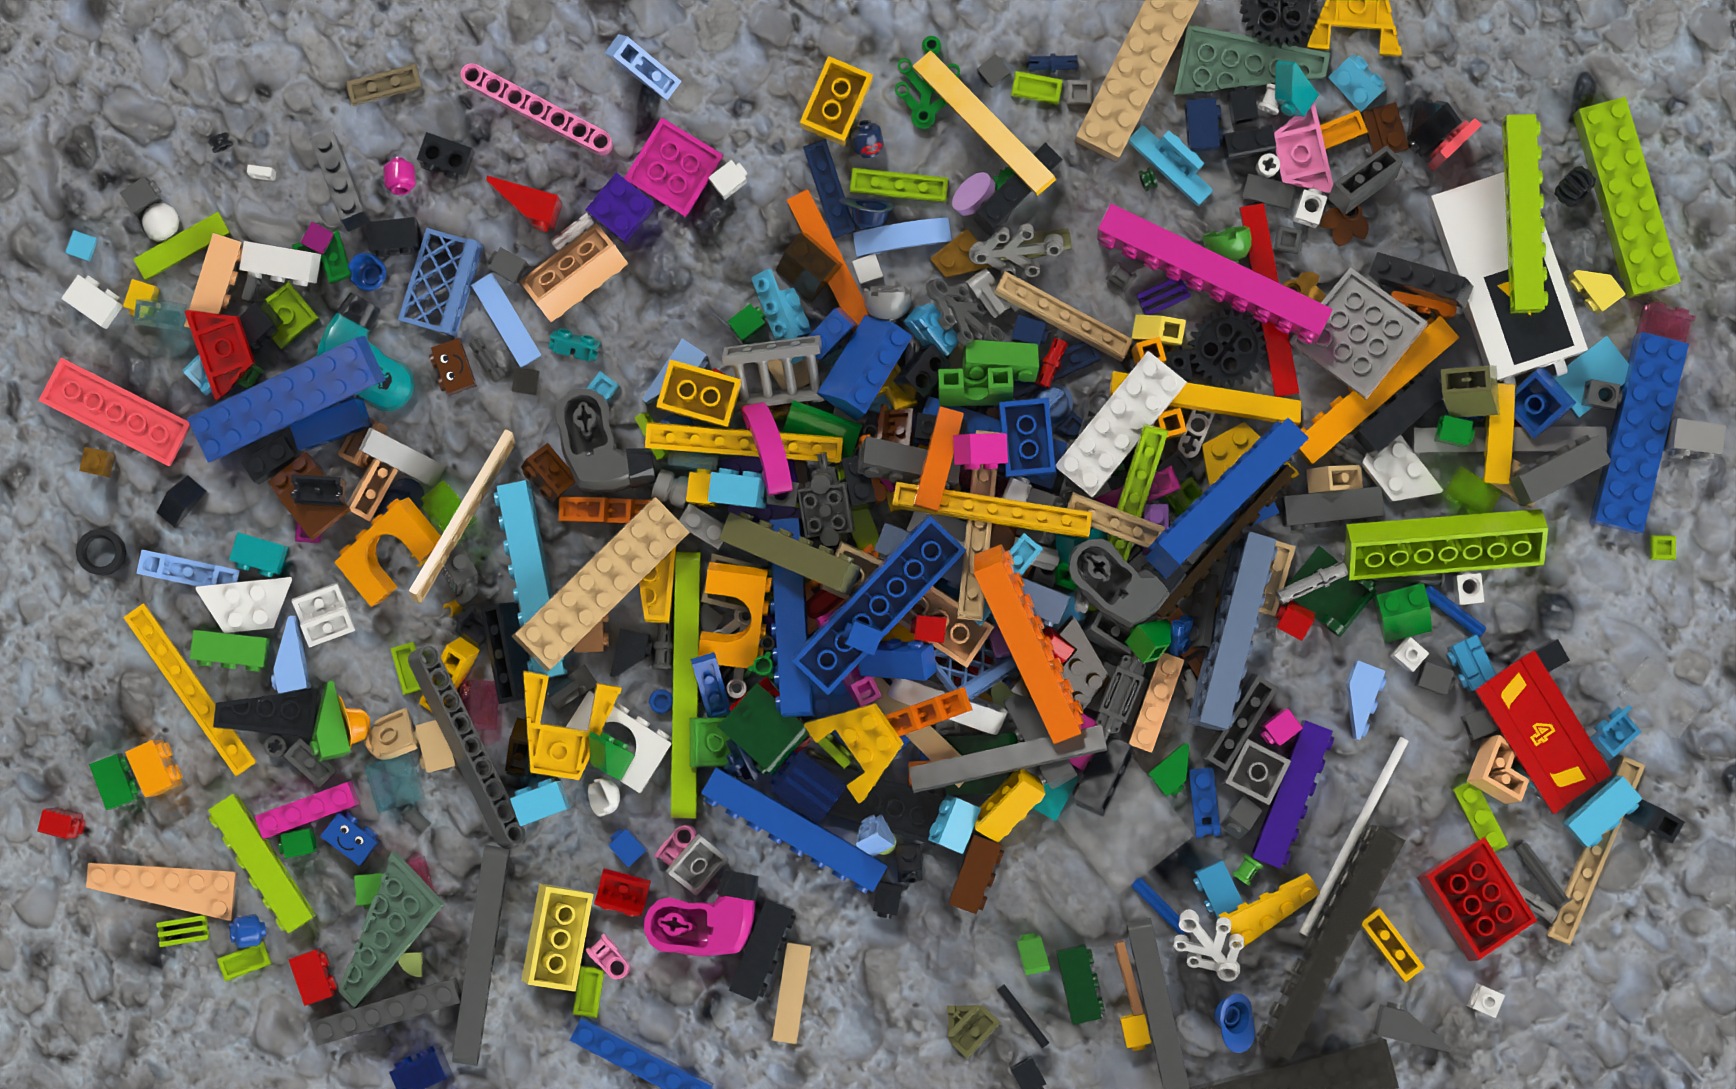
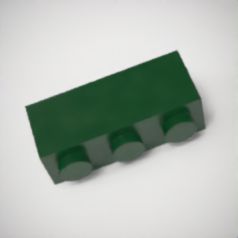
M1085 944L1056 950L1071 1023L1075 1025L1102 1019L1101 1012H1105L1102 997L1097 998L1095 989L1099 988L1097 974H1092L1090 964L1094 963L1092 950L1086 949Z

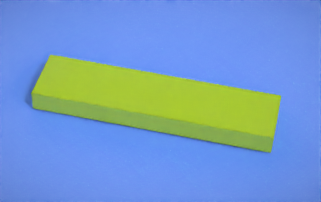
M852 168L850 193L946 203L948 177Z
M216 212L135 257L133 260L144 280L147 281L208 247L213 233L226 237L231 232L221 214Z

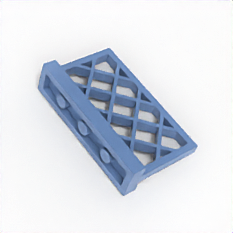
M426 228L398 320L456 338L484 245L473 239H465ZM431 235L439 237L443 243L441 247L434 251H431L429 247ZM457 242L465 244L463 252L454 258L449 247ZM446 249L451 260L439 266L435 255ZM431 258L436 268L424 274L421 268L422 264ZM453 264L457 270L455 277L447 281L442 270ZM439 272L444 283L432 289L427 279ZM424 281L429 291L417 297L414 291L415 287ZM446 287L449 292L448 300L440 304L435 293ZM432 296L436 306L425 312L420 301ZM417 304L422 314L414 319L407 318L408 309ZM439 310L442 315L440 326L432 325L428 316Z
M984 642L977 652L979 653V661L972 660L969 664L978 668V675L976 676L968 674V667L966 668L963 665L962 672L951 669L952 661L956 660L936 649L934 650L935 657H942L947 659L946 667L940 666L936 662L937 671L935 674L949 692L965 687L970 701L1019 670L1012 655L995 658V665L984 663V655L994 657L992 650L985 648ZM951 675L962 678L960 687L957 688L953 684Z

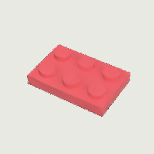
M1476 118L1470 123L1465 120L1429 155L1432 160L1427 166L1434 172L1482 124Z

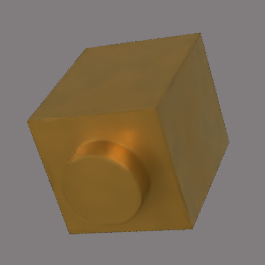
M84 447L79 471L110 478L115 454Z

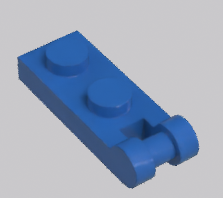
M1213 767L1189 769L1196 838L1204 837L1206 834L1220 836L1221 829ZM1210 817L1211 824L1203 825L1202 818Z

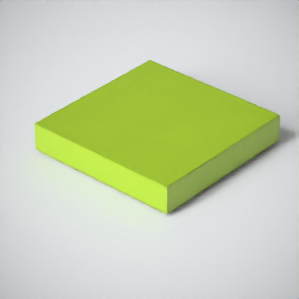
M289 281L265 299L284 322L278 327L279 332L272 337L282 350L320 320Z

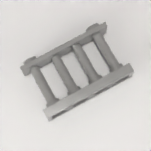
M821 335L724 347L722 355L723 365L734 367L735 377L742 381L734 410L741 411V406L765 402L767 406L792 403L793 400L797 402H821L825 400L816 394L821 387L815 358L817 354L821 353ZM803 356L806 358L811 386L796 387L791 361L793 357ZM779 359L782 361L787 389L772 390L767 364L769 360ZM755 362L758 364L763 392L748 393L743 367L745 363Z

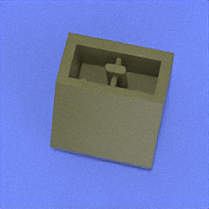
M1496 366L1441 369L1442 394L1449 416L1459 418L1500 415Z

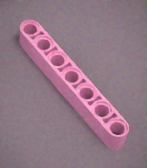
M469 63L462 68L461 78L469 89L597 155L605 156L612 151L613 142L606 131L477 64ZM470 72H478L479 77L477 80L472 82L467 80ZM495 82L500 84V89L497 92L492 93L488 91L490 84ZM518 93L522 95L519 103H510V97L513 94ZM534 105H542L543 111L539 115L531 113ZM563 116L565 118L564 123L560 126L553 125L554 117ZM577 127L586 128V133L582 137L574 136V130ZM606 138L608 143L604 148H597L595 146L597 139Z

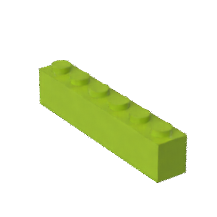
M238 793L231 794L208 809L211 814L209 816L210 822L216 829L220 828L224 834L222 837L223 842L229 849L233 848L237 854L235 859L238 865L243 870L246 868L251 876L248 878L255 890L259 889L264 896L262 898L264 905L269 911H274L277 916L275 921L282 931L286 930L287 933H291L317 916L268 839H262L257 822Z

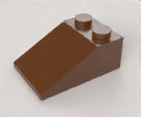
M305 451L271 478L268 483L313 541L351 509L346 502H344V507L294 503V500L291 498V492H294V484L291 482L292 474L327 476L322 467Z

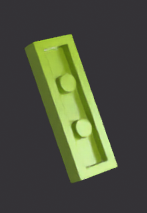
M1466 782L1452 789L1477 840L1485 837L1494 852L1509 845L1479 788Z

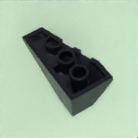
M1419 97L1411 106L1407 132L1408 146L1414 154L1418 153L1422 157L1442 143L1462 121L1448 102L1437 100L1433 103L1431 99L1425 101L1422 97Z

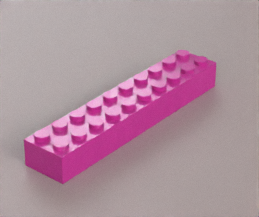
M1112 203L1098 228L1097 240L1100 241L1099 244L1110 250L1116 248L1122 251L1121 254L1130 260L1137 258L1143 261V265L1151 270L1156 271L1158 268L1166 272L1165 275L1174 281L1181 279L1187 282V286L1195 291L1200 292L1202 289L1210 293L1209 297L1218 302L1225 300L1231 303V307L1239 312L1244 313L1246 310L1254 314L1253 318L1262 323L1269 321L1275 324V328L1283 333L1288 334L1290 331L1298 335L1297 338L1306 344H1311V342L1317 343L1333 311L1332 308Z

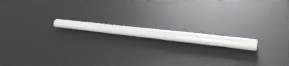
M1402 737L1399 738L1322 886L1320 894L1299 931L1306 936L1309 935L1409 742Z

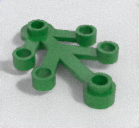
M928 36L923 40L922 51L925 55L930 50L935 55L939 54L941 42L937 37ZM933 41L936 47L930 49L927 47V43ZM902 58L898 62V71L905 74L921 94L920 104L909 93V86L905 82L896 84L895 94L902 98L912 110V123L919 129H927L933 125L935 114L945 107L947 103L942 98H939L930 105V96L935 91L924 79L922 81L913 70L912 62L907 58ZM901 63H908L909 68L907 70L901 69ZM949 64L947 66L949 69L955 68L957 70L955 76L958 78L960 75L959 66L957 64ZM900 86H904L907 89L904 94L898 92L897 89ZM924 112L928 115V118L921 120L919 114Z

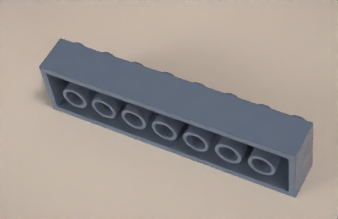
M885 523L874 551L879 552V558L885 559L910 532ZM963 555L941 577L948 580L946 585L959 590ZM1022 577L1024 581L1022 588L1025 595L1029 593L1033 600L1034 608L1032 609L1036 616L1039 615L1043 624L1053 627L1054 623L1060 624L1071 596Z
M1248 531L1243 534L1239 541L1232 545L1214 615L1211 647L1205 650L1187 720L1188 724L1212 731L1228 730L1229 726H1232L1234 722L1235 712H1233L1235 702L1239 701L1241 695L1240 681L1247 672L1245 662L1247 655H1250L1253 648V641H1251L1253 631H1256L1259 625V617L1257 615L1259 608L1263 606L1265 601L1263 591L1265 584H1268L1272 572L1269 568L1271 560L1273 561L1277 554L1278 548L1275 546L1277 539Z

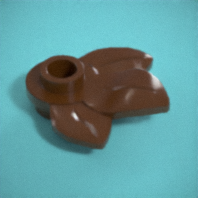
M1360 204L1352 209L1354 212L1353 216L1344 215L1338 208H1330L1322 216L1320 227L1332 229V237L1337 246L1340 247L1347 244L1353 236L1360 239L1366 238L1369 226L1366 219L1362 216Z

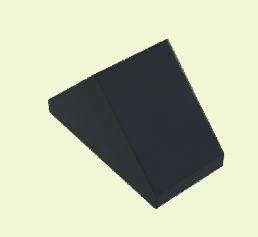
M187 475L166 492L156 513L176 528L207 490Z

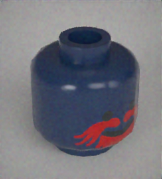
M870 120L858 122L857 126L850 132L853 150L863 158L877 156L884 146L880 126L876 123H871Z

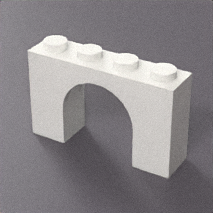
M589 691L566 727L581 730L588 729L594 692ZM617 702L605 723L619 722L627 726L632 731L636 740L635 757L620 781L638 793H642L671 748L672 742L669 741L671 736L660 729L655 732L648 728L650 725L648 721L640 716L634 719L628 715L630 710Z

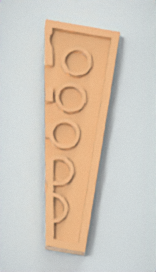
M90 862L88 863L86 888L232 921L237 872Z

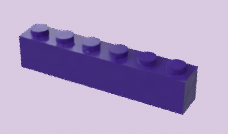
M1302 720L1300 724L1303 729L1297 733L1287 758L1291 763L1270 803L1250 855L1254 859L1280 869L1282 864L1286 865L1291 854L1288 851L1291 841L1295 842L1299 833V828H1296L1299 819H1304L1307 813L1308 806L1305 803L1308 795L1312 797L1317 786V783L1314 782L1316 774H1321L1326 761L1323 759L1326 750L1329 751L1334 741V737L1331 736L1332 730L1306 720Z

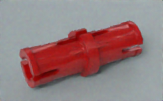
M1057 338L1053 339L1047 356L1042 360L1043 366L1035 381L1037 385L1047 389L1050 388L1056 371L1061 367V358L1068 343Z

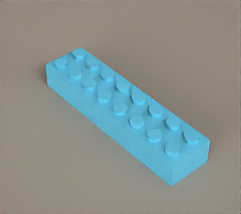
M526 480L496 486L497 492L494 493L496 507H499L502 512V516L498 517L501 531L506 532L507 540L503 541L505 553L511 557L512 564L508 565L510 578L515 580L517 587L513 589L515 603L520 604L521 612L518 613L520 627L553 596L531 484ZM565 656L547 672L532 657L531 661H527L530 672L548 674L549 678L568 674Z

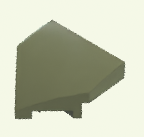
M947 1005L949 1042L969 1059L1002 1023L983 1005Z

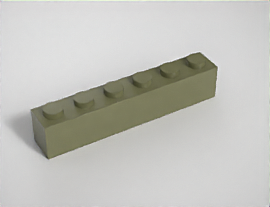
M740 511L739 515L729 513L719 540L850 595L861 568L853 564L854 558L841 553L839 557L832 555L834 550L820 545L819 548H815L812 546L813 541L801 536L799 540L792 538L794 533L782 528L778 532L772 530L774 525L761 519L759 523L753 522L754 516Z

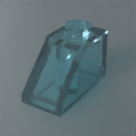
M137 299L133 324L183 331L185 322L184 311H186L187 304L165 300Z

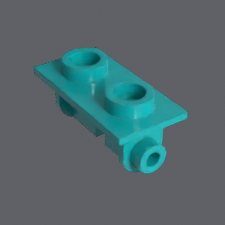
M554 329L550 335L551 340L548 349H552L554 353L570 356L571 348L576 349L574 358L591 362V360L596 361L598 351L594 350L598 349L601 341L595 340L596 338L590 335H574L567 329Z

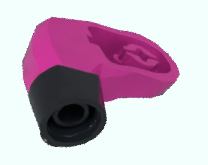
M724 870L717 891L719 896L714 903H688L671 897L659 899L648 909L644 919V933L649 944L658 951L677 952L693 956L732 954L743 950L749 939L755 918V902L758 896L759 876Z

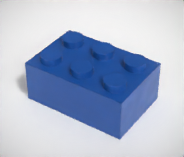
M1049 398L999 402L1001 433H1007L1008 463H1004L1005 478L1054 474L1056 468Z

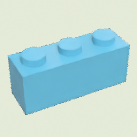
M1616 775L1562 824L1581 846L1593 847L1602 840L1603 837L1601 835L1607 830L1615 829L1621 823L1620 818L1626 813L1628 815L1633 813L1639 807L1638 802L1643 798L1623 776Z

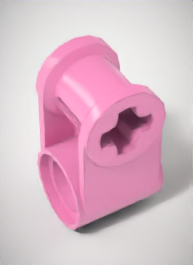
M688 824L679 826L670 838L663 843L654 857L656 859L660 858L670 866L690 843L682 842L679 839L680 830H688L691 833V842L697 836L694 827Z
M605 933L601 935V939L591 948L587 947L585 949L588 955L611 978L621 979L629 973V961ZM606 946L600 953H598L600 949ZM615 961H620L624 965V972L620 975L615 974L612 970V965Z

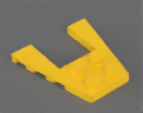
M523 671L530 772L580 780L590 758L589 734L592 731L601 735L603 726L611 714L618 694L622 690L621 686L596 683L588 729L581 730L540 723L549 675Z

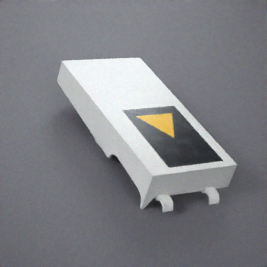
M1504 172L1431 196L1427 202L1450 272L1466 277L1474 286L1465 309H1462L1465 318L1472 327L1484 366H1496L1497 381L1515 384V389L1517 388L1515 376L1552 364L1556 370V377L1567 374V366L1564 359L1587 351L1588 348L1546 228L1544 233L1541 234L1542 242L1546 244L1543 267L1547 269L1544 291L1548 293V305L1540 313H1510Z

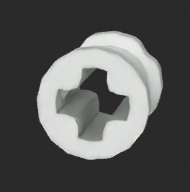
M1267 84L1266 94L1263 101L1258 104V108L1266 113L1278 115L1279 104L1275 100V85Z
M1268 153L1263 155L1255 167L1258 176L1264 178L1273 177L1280 168V161L1274 154ZM1266 162L1271 163L1269 171L1264 170Z

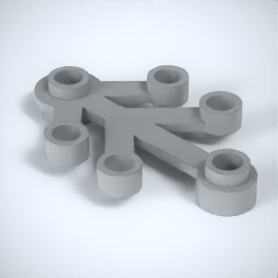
M1021 225L1019 231L1010 240L1009 229L1000 226L995 229V233L986 242H976L969 250V258L973 263H987L1001 271V276L1008 270L1011 271L1008 273L1015 276L1016 267L997 258L1006 257L1025 268L1027 276L1036 277L1040 273L1039 263L1031 261L1022 255L1047 252L1050 256H1058L1064 248L1063 238L1058 234H1050L1045 237L1044 243L1020 245L1024 240H1031L1034 237L1032 225ZM1007 242L1003 247L995 248L998 243Z

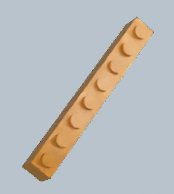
M1441 315L1435 320L1432 316L1426 320L1428 323L1426 328L1367 399H1364L1351 388H1348L1350 393L1344 398L1340 395L1329 404L1332 409L1326 414L1322 411L1311 420L1313 423L1311 427L1307 430L1304 427L1300 429L1309 439L1297 452L1309 466L1314 464L1460 338Z

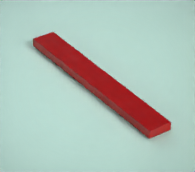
M1264 203L1240 207L1242 226L1249 227L1252 245L1248 253L1250 270L1279 283ZM1269 321L1266 323L1260 322L1262 332H1264L1263 339L1267 342L1265 350L1267 352L1274 396L1283 397L1299 394L1289 334L1275 328L1276 325Z

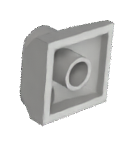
M698 834L670 864L666 872L697 896L729 858Z

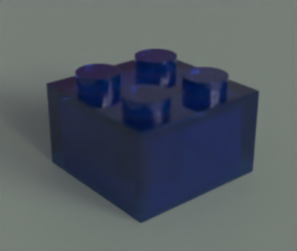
M433 1045L421 1050L414 1059L409 1055L393 1064L395 1068L389 1071L396 1089H425L446 1080L453 1074L442 1047L435 1049Z

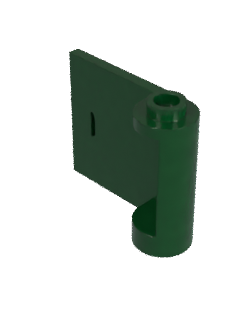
M1318 546L1285 587L1311 576L1313 572L1316 573V570L1320 568L1325 569L1333 566L1338 561L1321 546ZM1347 575L1331 582L1330 586L1317 588L1301 597L1293 599V601L1314 612L1317 621L1333 634L1341 637L1377 593L1374 588L1376 584L1371 579L1349 580Z
M758 683L752 687L717 726L757 762L755 767L765 776L768 772L773 775L810 734L805 728L804 723L797 717L784 718L781 715V711L776 709V699Z
M1015 733L943 737L962 756L1018 743ZM1014 771L967 781L959 788L955 784L946 786V795L994 793Z

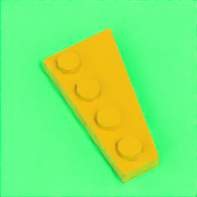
M677 545L639 582L645 622H670Z
M1306 873L1279 886V890L1274 893L1266 892L1259 895V900L1251 904L1244 902L1237 906L1236 911L1229 914L1225 911L1218 916L1220 918H1228L1231 921L1230 935H1242L1245 947L1320 894V891L1313 879Z

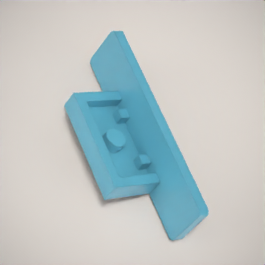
M1142 125L1129 138L1128 143L1196 206H1199L1212 193L1213 189L1196 174L1204 162L1195 152L1186 147L1179 137L1173 135L1170 131L1159 140Z
M766 269L751 278L775 341L803 337L812 333L795 288L779 290L771 269ZM803 356L793 357L791 359L792 365L805 358Z

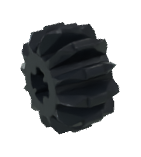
M1583 166L1575 167L1559 182V185L1555 188L1554 195L1567 207L1575 206L1595 186L1596 178Z

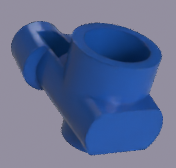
M1182 615L1180 620L1172 621L1171 643L1167 647L1169 648L1168 653L1170 655L1178 657L1186 653L1190 648L1191 640L1188 639L1190 630H1192L1193 617Z

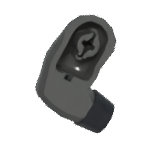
M580 388L568 392L559 400L555 414L559 427L562 452L577 486L582 491L591 493L618 492L656 482L651 448H626V451L616 448L614 436L609 427V405L603 395L592 389Z
M1102 538L1081 542L1073 548L1069 555V574L1083 596L1093 607L1126 627H1133L1145 621L1159 610L1166 599L1175 592L1186 577L1185 572L1179 566L1165 579L1149 562L1141 567V571L1137 572L1129 563L1124 561L1112 543Z

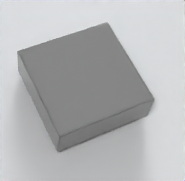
M1067 80V105L1091 106L1092 80Z

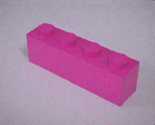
M351 781L256 815L255 819L262 839H266L360 805Z

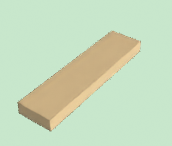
M1074 492L1067 506V509L1093 512L1091 527L1146 548L1165 530L1164 526Z
M787 942L772 1041L797 1044L811 946Z

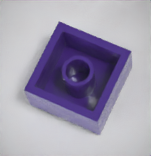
M616 172L585 210L590 217L626 244L656 207L652 200Z

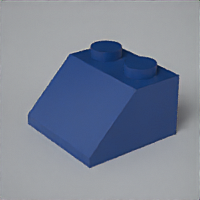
M1543 367L1535 370L1515 389L1514 418L1535 439L1576 404V401Z

